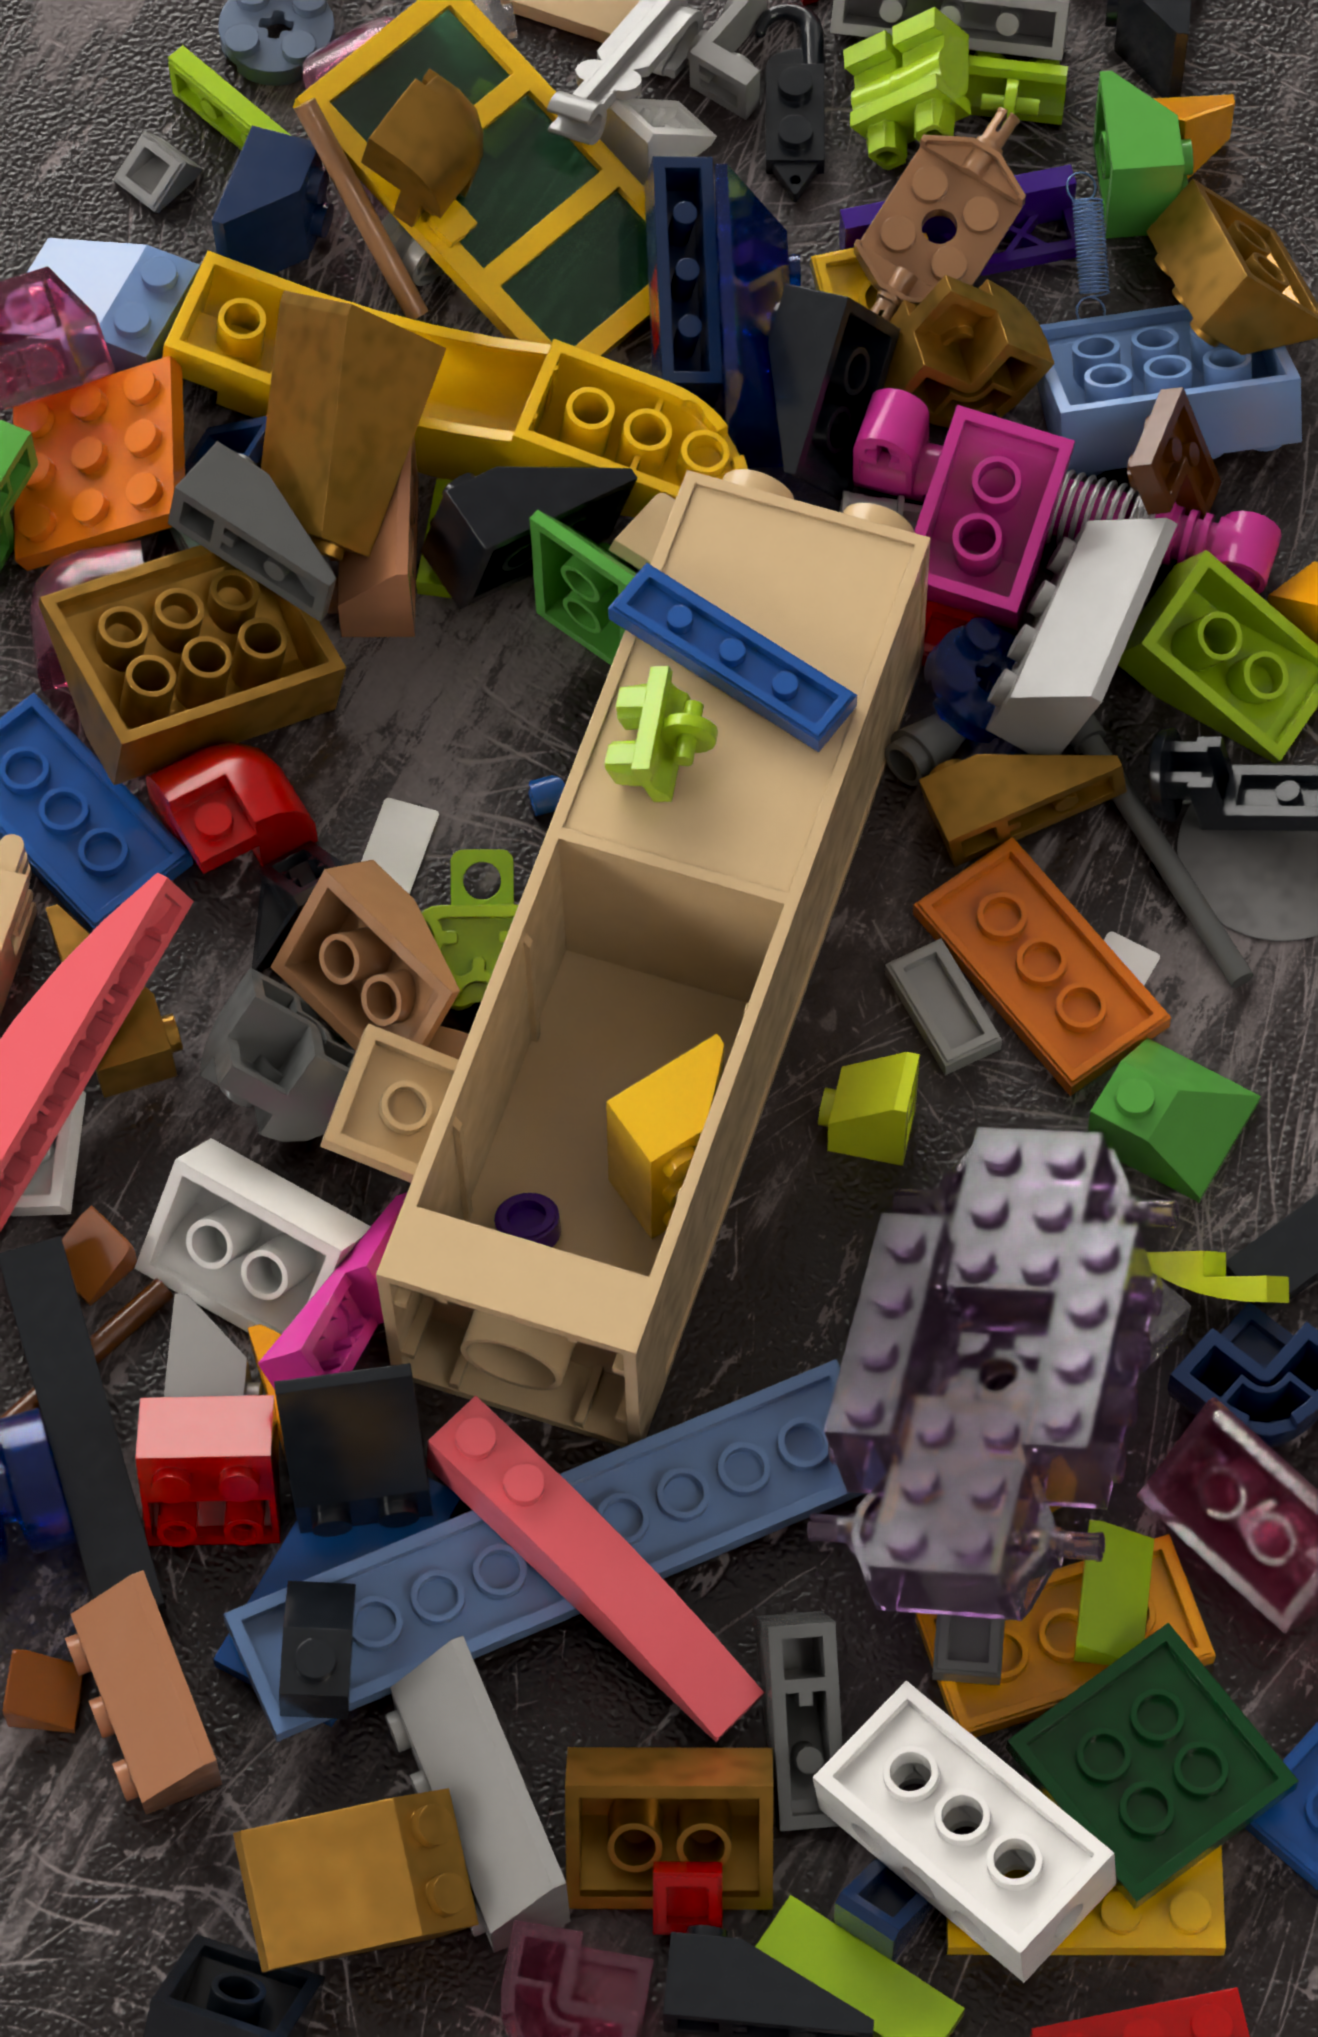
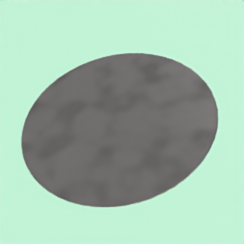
M1265 763V764H1256V765H1290V764ZM1191 803L1179 830L1177 843L1178 857L1221 924L1238 933L1262 940L1294 941L1317 936L1318 831L1202 830L1193 803Z

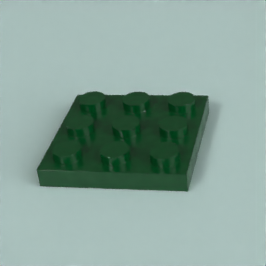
M1169 1623L1009 1738L1006 1744L1007 1751L1039 1791L1114 1852L1116 1887L1134 1909L1138 1908L1296 1790L1299 1782Z

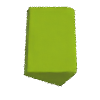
M1089 1520L1074 1661L1111 1665L1145 1640L1154 1538L1104 1521Z

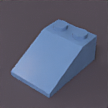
M48 238L0 316V337L101 377L161 359L163 357L164 343L200 265L147 244Z

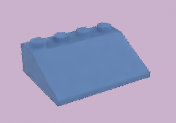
M1182 304L1040 325L1055 363L1037 383L1048 433L1075 441L1067 472L1074 470L1076 476L1081 472H1085L1087 477L1091 475L1097 476L1107 470L1127 468L1128 459L1134 454L1143 433L1145 419L1147 416H1150L1161 389L1184 388L1212 459L1218 458L1224 453L1251 449L1272 451L1280 448L1282 445L1302 442L1301 377L1285 346L1240 355L1222 343L1217 347L1207 344L1192 330L1190 322L1193 320V317Z

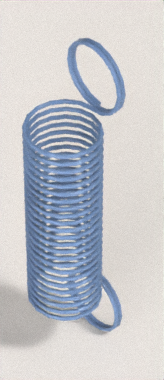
M1082 171L1073 173L1066 182L1067 194L1074 203L1072 204L1074 207L1072 210L1075 211L1073 212L1075 215L1073 216L1075 219L1073 221L1075 222L1074 230H1076L1074 238H1077L1075 242H1081L1075 244V246H1081L1075 249L1081 250L1076 252V254H1081L1076 256V258H1081L1076 260V262H1081L1077 263V266H1081L1077 268V270H1081L1077 274H1082L1078 275V278H1082L1078 279V282H1082L1078 284L1082 286L1078 288L1082 290L1079 291V294L1107 291V293L1082 298L1076 306L1077 319H1080L1078 314L1079 305L1087 298L1099 301L1103 307V315H1106L1105 305L1097 297L1110 293V287L1108 286L1110 284L1108 282L1109 267H1107L1108 259H1106L1108 255H1106L1107 247H1105L1107 243H1105L1106 235H1104L1106 231H1104L1105 227H1103L1105 226V223H1103L1105 216L1102 215L1104 214V211H1102L1104 209L1102 207L1104 205L1102 203L1103 199L1093 198L1097 189L1095 179L1089 173ZM1079 173L1089 176L1094 184L1092 196L1090 198H1073L1068 189L1071 177ZM1091 199L1101 200L1100 202H1088Z

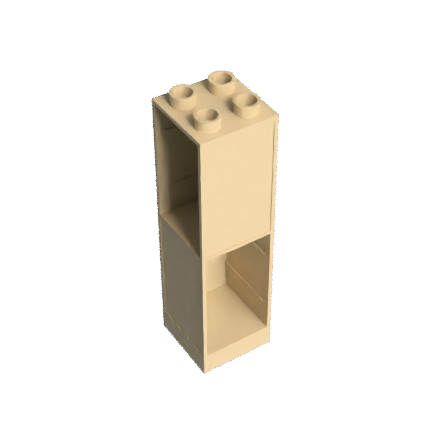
M690 470L686 471L650 565L857 694V707L821 751L817 752L625 630L376 1273L391 1366L410 1363L414 1383L469 1400L476 1395L486 1405L621 1447L628 1446L647 1437L887 765L885 748L891 743L892 734L900 729L922 668L931 537L916 534L912 525L899 513L872 503L851 504L841 513L794 500L791 491L783 483L772 476L754 470H732L724 475L723 480ZM669 666L673 671L671 682L678 689L688 693L692 700L699 701L704 705L702 717L715 724L718 730L716 745L713 749L707 752L695 753L691 766L679 765L672 802H653L643 786L616 784L606 771L604 765L608 744H611L613 741H635L638 734V729L625 730L617 719L616 703L619 688L647 684L650 667ZM715 1034H718L724 1042V1072L684 1183L678 1191L676 1205L666 1231L651 1239L608 1180L606 1101ZM521 1193H538L550 1198L559 1210L561 1235L558 1242L553 1247H549L497 1231L494 1222L497 1208L506 1199Z

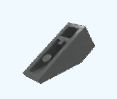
M217 441L175 486L168 524L321 622L328 614L336 582L335 575L270 475L260 469L246 455L235 453Z
M823 1611L755 1616L759 1686L764 1691L761 1702L767 1748H773V1795L778 1830L791 1831L839 1827L837 1823L819 1809L813 1782V1776L843 1746L836 1623Z

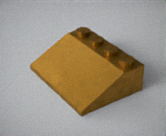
M202 545L39 598L38 605L86 737L113 785L160 770L201 748L228 741L239 743L336 709L346 666L321 623Z

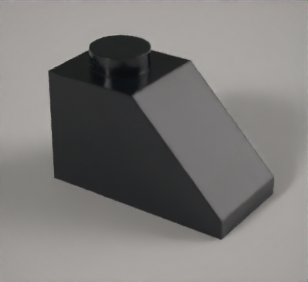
M288 1581L280 1669V1716L349 1719L356 1584Z

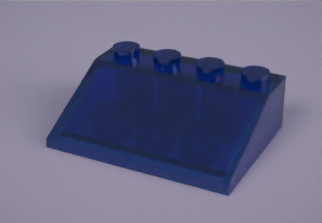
M715 164V222L723 373V419L728 425V435L736 446L739 455H744L748 468L784 467L768 340L771 333V315L774 307L781 300L785 283L801 287L800 254H788L787 230L728 164Z

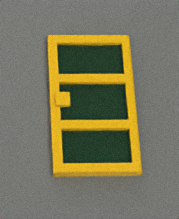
M417 0L295 99L293 109L312 98L316 99L358 179L505 338L550 345L553 339H557L605 357L650 319L644 186L600 139L594 145H588L548 132V127L558 117L556 114L547 112V106L556 91L471 0ZM430 68L459 88L477 109L483 129V157L466 197L459 194L441 218L436 215L432 216L425 211L416 224L410 227L393 215L401 190L361 163L370 135L415 78L422 82L424 75Z

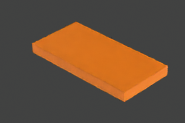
M1013 837L913 904V915L935 940L942 938L961 971L1069 1096H1072L1115 1066L1147 1038L1152 1040L1170 1027L1171 1016Z

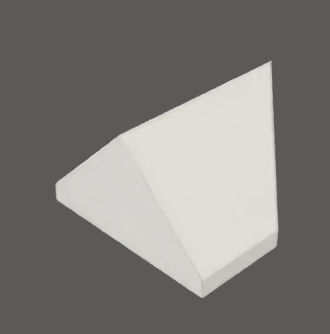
M633 98L630 100L616 99L607 109V120L600 140L644 186L653 156L697 157L712 145L717 136L679 101Z

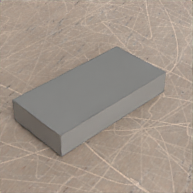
M942 938L885 964L887 979L945 1076L1001 1050L1002 1039Z

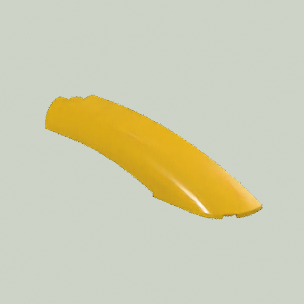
M207 251L163 346L162 358L171 356L182 366L183 379L218 391L216 404L253 418L267 416L279 306L284 290L349 303L446 348L415 432L419 473L441 479L454 480L465 473H473L477 476L495 467L631 468L637 476V480L620 515L636 517L653 497L659 493H666L676 500L687 470L723 480L724 475L732 470L748 469L744 455H739L736 446L728 435V425L722 417L698 396L669 381L557 339H553L550 345L493 337L433 325L378 311L315 291L211 251Z

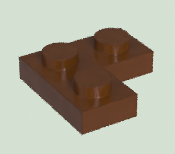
M1184 388L1161 389L1150 416H1147L1145 419L1144 430L1134 454L1128 459L1127 474L1129 483L1133 490L1139 492L1148 515L1169 513L1176 501L1179 506L1186 507L1185 515L1189 516L1192 509L1199 510L1200 519L1204 520L1206 513H1209L1222 482Z

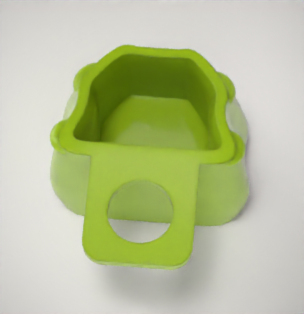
M463 849L456 851L451 857V905L431 906L421 912L460 989L458 996L451 1006L454 1010H465L474 1003L482 1001L519 906L514 904V860L507 850ZM476 863H489L500 873V888L494 896L488 899H476L470 896L464 887V875Z

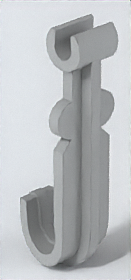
M687 0L639 1L598 48L597 59L586 60L577 65L575 73L576 83L579 87L574 93L557 91L552 96L547 106V112L556 114L558 117L548 127V132L588 145L597 143L605 128L607 109L616 99L630 100L640 95L642 91V77H647L654 73L675 79L689 61L687 59L689 46L694 37L703 28L704 14L702 11L689 7Z

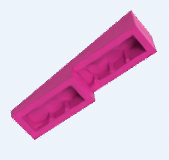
M407 1192L397 1195L257 1363L274 1390V1381L353 1370L378 1324L384 1323L376 1273Z

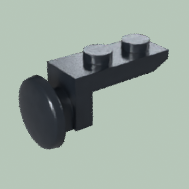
M1176 728L1162 729L1157 733L1149 757L1148 788L1152 808L1159 819L1175 821L1180 813L1183 800H1192L1202 830L1318 831V765H1232L1222 737L1198 736L1197 742L1182 741Z

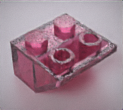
M49 266L0 282V411L87 384L116 372L96 314Z

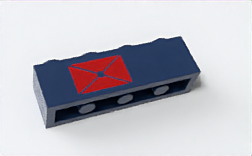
M653 156L644 184L652 374L688 390L714 409L723 384L713 157Z

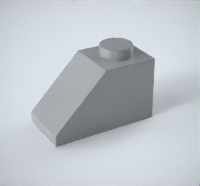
M174 1294L164 1397L263 1395L262 1382L252 1381L247 1357L188 1294Z

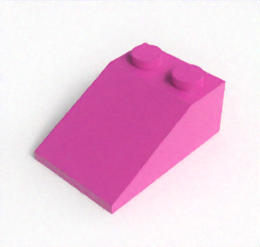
M957 405L914 530L916 534L931 537L927 600L983 616L985 621L1018 631L1073 453L1074 440Z

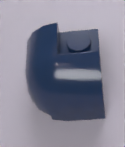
M1248 1302L1221 1334L1214 1328H1211L1170 1374L1167 1388L1168 1395L1226 1439L1249 1449L1281 1447L1307 1431L1318 1420V1330L1306 1321L1293 1336L1259 1308Z

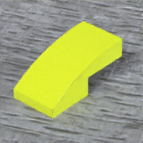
M1141 1252V1266L1160 1278L1196 1293L1244 1302L1289 1303V1277H1226V1252Z

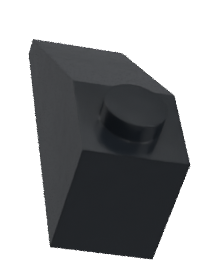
M693 1925L687 1928L686 1933L671 1932L663 2007L664 2032L713 2037H873L874 2020L743 1939L728 1937V1931L709 1925Z

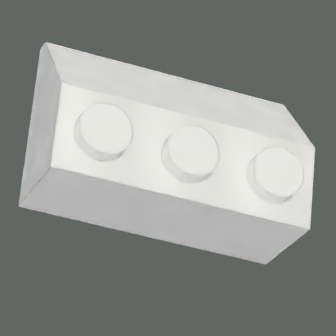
M210 1138L175 1159L134 1269L152 1279L158 1278L168 1288L179 1294H188L196 1304L248 1332V1327L262 1324L282 1334L371 1226Z

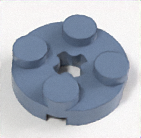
M228 0L219 17L218 26L222 52L226 59L228 56L229 60L236 64L239 74L255 83L279 86L302 80L301 72L311 69L316 63L317 69L321 68L330 58L335 46L334 17L327 0ZM275 24H283L292 30L282 31L279 38H270L266 28Z

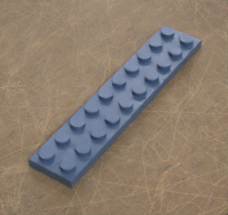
M837 1359L560 1473L641 1555L662 1579L887 1485L891 1482L893 1476ZM473 1510L303 1580L307 1582L356 1584L349 1711L391 1694L390 1687L452 1639L464 1636L472 1658L475 1659L581 1614ZM287 1587L224 1613V1622L277 1742L332 1719L280 1716L279 1686Z

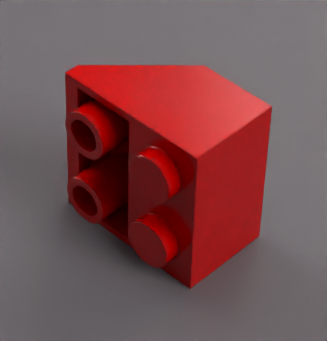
M274 1395L140 1398L135 1460L148 1545L184 1547L187 1545L236 1544L248 1546L253 1544L280 1543L279 1437Z

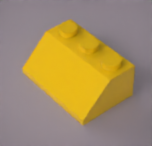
M715 1034L606 1101L608 1180L651 1239L666 1231L676 1205L678 1191L684 1183L724 1072V1042L718 1034Z

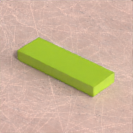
M183 45L168 56L173 94L240 150L244 146L252 125L290 135Z
M792 1895L789 1896L755 1946L757 1949L874 2020L873 2037H950L964 2016V2007Z

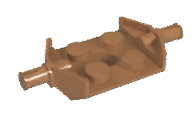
M999 107L982 136L977 138L925 134L922 136L918 151L861 240L856 239L854 243V254L866 277L878 292L876 302L871 308L872 312L890 322L903 300L919 305L945 274L971 286L974 285L1025 205L1026 194L1002 156V147L1016 125L1020 123L1019 118L1012 112L1007 118L1008 110ZM935 216L946 217L954 223L956 234L950 241L943 244L930 242L922 232L924 223Z

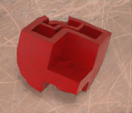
M228 741L201 748L146 776V785L152 806L166 829L184 847L187 846L203 874L250 850L253 851L261 866H264L310 840L314 843L318 841L316 823L280 766L257 747Z

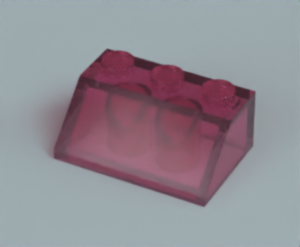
M1213 1397L1207 1401L1136 1497L1283 1633H1286L1318 1614V1490L1216 1397Z

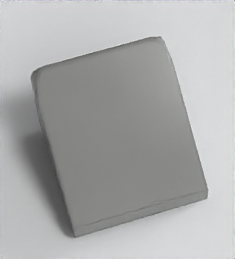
M143 131L112 180L151 210L159 213L187 188L203 169L164 139Z

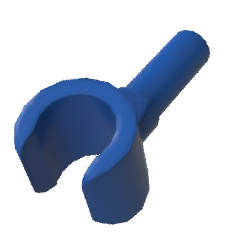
M551 775L529 781V798L535 816L555 812L565 787V783L560 777Z

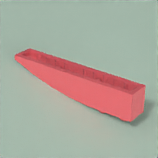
M156 873L94 929L57 967L16 1016L0 1039V1232L194 902L168 877Z
M476 1395L428 1440L427 1467L715 1742L763 1696L764 1691L662 1577L559 1473Z

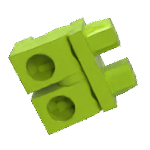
M936 7L892 26V35L884 30L843 49L844 68L854 76L855 89L851 93L853 111L850 112V127L866 139L868 157L883 169L891 170L906 163L908 143L914 140L920 142L924 134L954 136L955 122L971 115L970 100L964 96L968 90L969 34Z

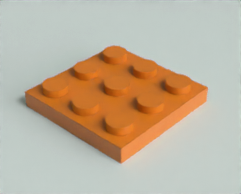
M171 356L13 405V425L31 432L38 460L37 468L14 504L15 561L26 571L172 527L168 524L175 486L185 477L182 366Z

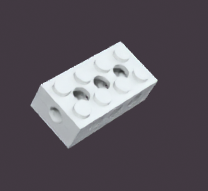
M905 1681L813 1776L818 1806L822 1812L1023 1983L1117 1884L1115 1855L1113 1851L908 1681ZM910 1784L925 1785L915 1791L902 1790V1788ZM964 1826L977 1828L969 1834L960 1835L953 1833L957 1828ZM1012 1870L1030 1872L1026 1876L1017 1879L1004 1876Z

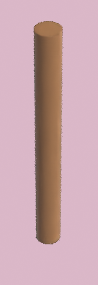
M312 98L294 108V111L406 318L417 319L429 311L316 99Z

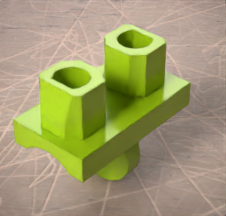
M976 50L974 56L969 55L968 90L964 95L970 100L971 115L994 117L996 110L1001 107L1008 110L1007 118L1012 112L1021 121L1062 125L1069 66L1060 65V60L1035 57L1029 59V62L1008 60L1001 53Z
M669 666L650 667L647 684L619 688L616 703L617 719L625 730L638 729V734L635 741H613L611 744H608L604 763L606 771L616 784L643 786L653 802H672L679 765L691 766L695 753L707 752L713 749L718 736L717 726L710 720L702 717L704 705L699 701L692 700L688 693L678 689L671 682L673 671Z

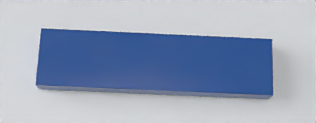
M649 563L642 567L608 607L609 620L817 752L821 751L857 707V694Z

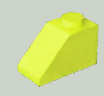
M903 1052L842 1066L837 1089L825 1087L819 1111L818 1125L828 1127L827 1151L903 1166L916 1110L920 1054Z

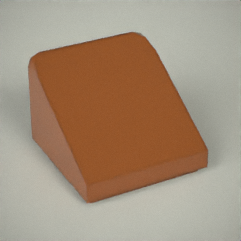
M92 1205L79 1216L62 1239L77 1294L89 1306H92L131 1272L137 1263L133 1245Z
M13 1649L3 1702V1715L8 1727L75 1733L84 1674L78 1675L73 1662L29 1650Z

